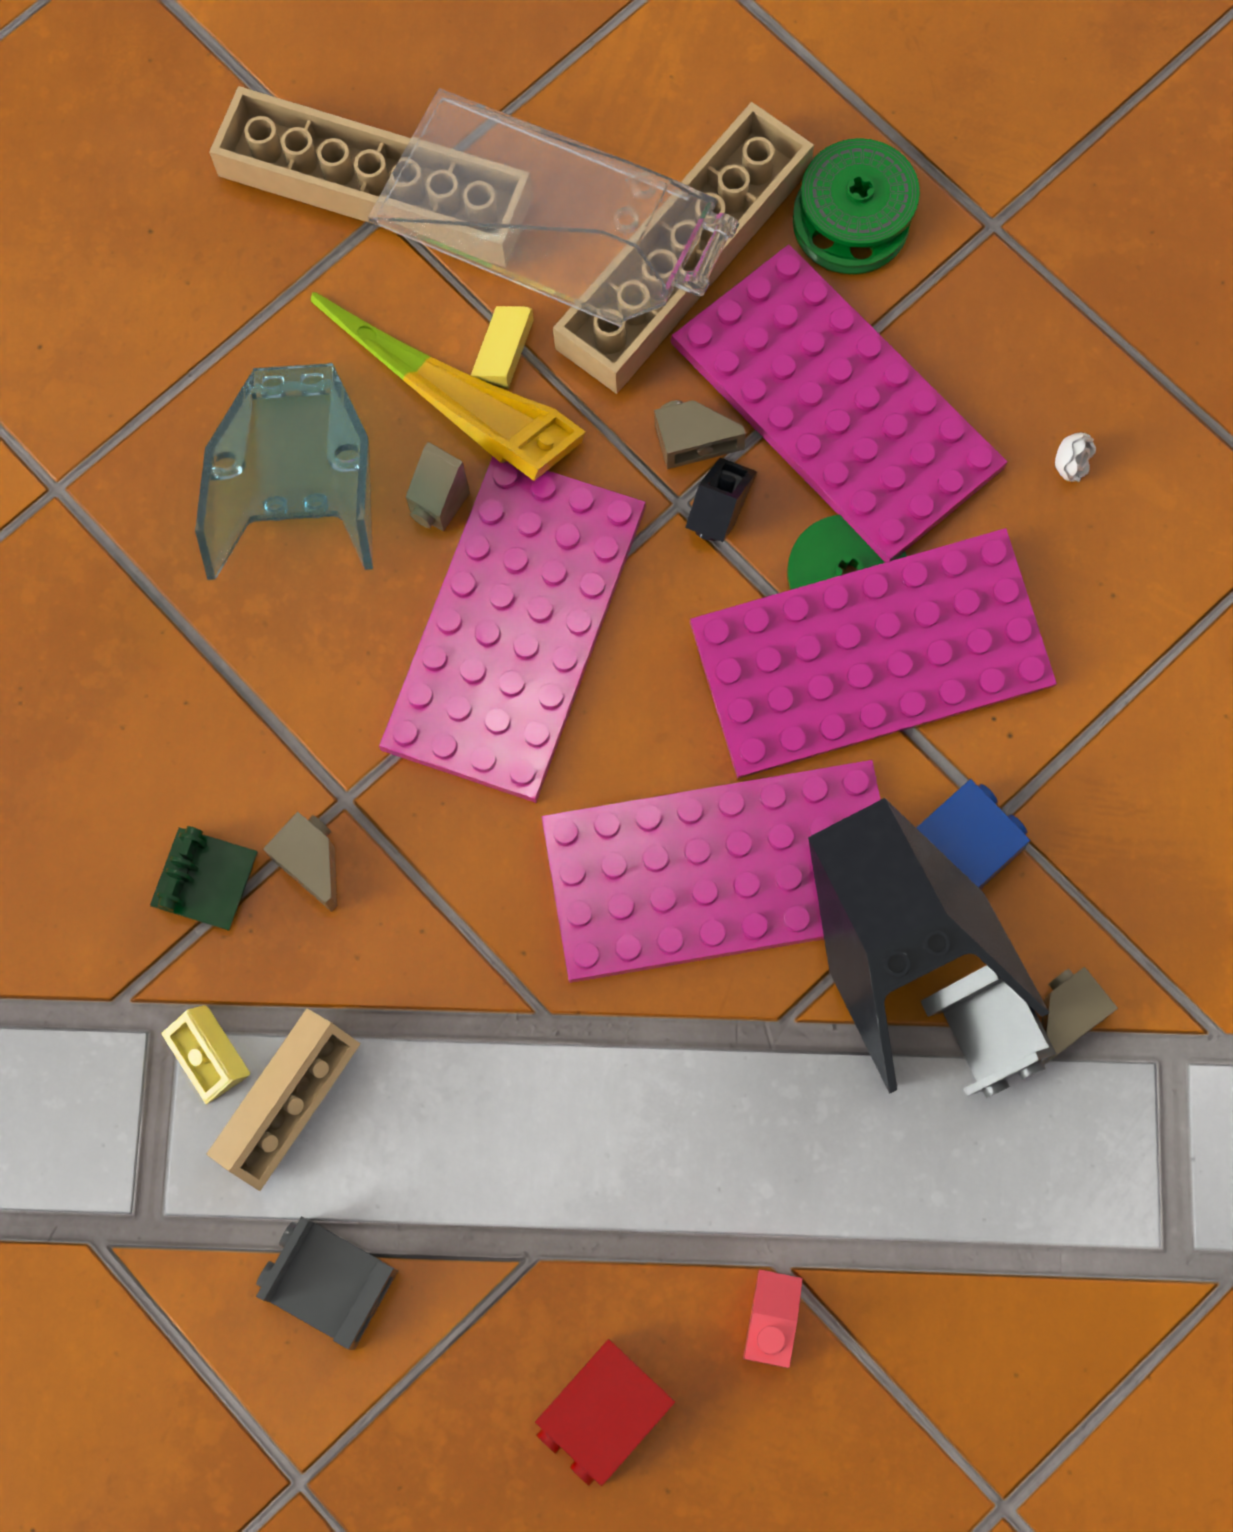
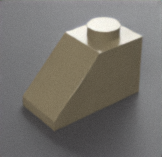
M679 400L671 401L664 404L660 409L654 410L655 429L667 469L741 451L745 448L746 433L742 425L694 400L684 403Z
M428 442L422 451L406 494V500L411 512L410 516L416 522L426 528H431L433 525L444 531L470 494L463 462Z
M297 811L263 850L271 860L332 912L337 906L335 847L327 837L331 830L314 815L307 820Z
M1085 967L1076 974H1073L1068 968L1048 984L1053 991L1044 999V1003L1050 1013L1042 1017L1041 1024L1056 1055L1042 1061L1044 1065L1118 1009Z

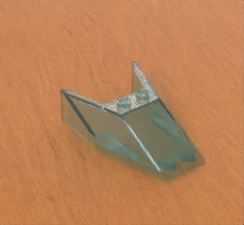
M333 363L254 368L205 447L195 533L207 580H216L249 524L256 521H279L285 519L332 516L340 518L364 569H373L369 439Z

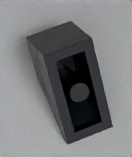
M719 458L698 486L685 528L695 531L702 539L724 542L734 528L757 471Z

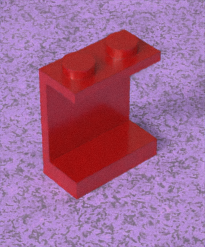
M608 1339L537 1418L535 1423L541 1430L536 1436L555 1454L562 1448L574 1460L570 1469L588 1486L595 1480L602 1487L673 1406L675 1401Z

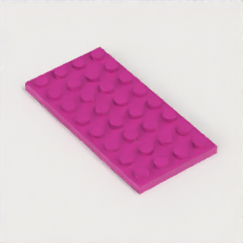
M789 244L671 335V344L838 515L840 514L885 563L898 558L1006 467L1007 461Z
M492 456L381 739L380 750L536 803L646 509V502L550 471H546L533 481L508 461L500 463Z
M1006 528L690 619L691 629L737 779L1054 687L1057 684Z
M868 760L542 816L569 983L823 940L824 934L808 837L880 800L873 761Z

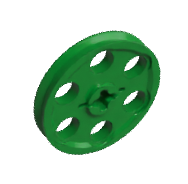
M859 187L854 188L853 193H858L861 198L866 197L867 192H862ZM801 188L796 196L793 211V229L796 240L803 252L812 261L827 270L842 274H862L879 269L897 256L908 237L910 224L894 239L869 247L872 255L866 259L855 258L850 252L852 247L836 242L829 248H818L812 239L821 233L813 227L804 212L801 201Z

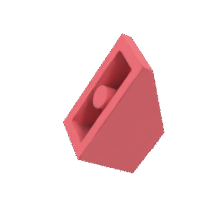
M759 1269L743 1355L744 1360L784 1368L790 1367L803 1278Z

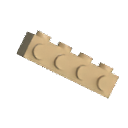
M307 1008L206 1155L230 1173L261 1191L361 1043L332 1022Z

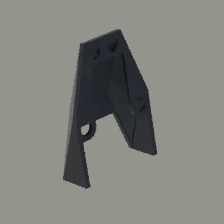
M886 798L808 837L829 972L889 1094L897 1090L898 1084L895 1077L884 1002L890 992L965 954H974L1041 1017L1050 1013L984 892Z

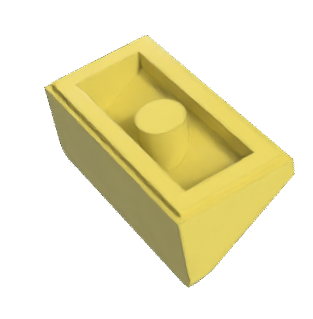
M496 306L471 376L509 389L534 321L532 308L525 306Z
M205 1005L186 1010L161 1033L205 1104L212 1102L250 1075L248 1068L211 1010Z

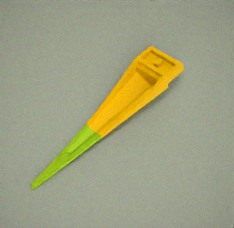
M312 292L311 302L500 463L508 461L535 481L582 443L586 431L555 408L489 384L432 358L370 325L322 295Z

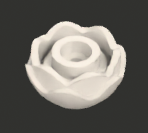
M1082 432L1074 433L1065 437L1061 442L1055 458V467L1064 480L1080 482L1081 477L1088 474L1090 470L1089 459L1096 452V447L1093 443L1094 439L1089 434Z

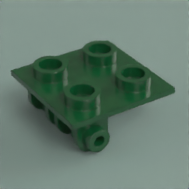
M187 826L186 829L179 827L150 906L230 931L258 851L203 835V831L191 826Z

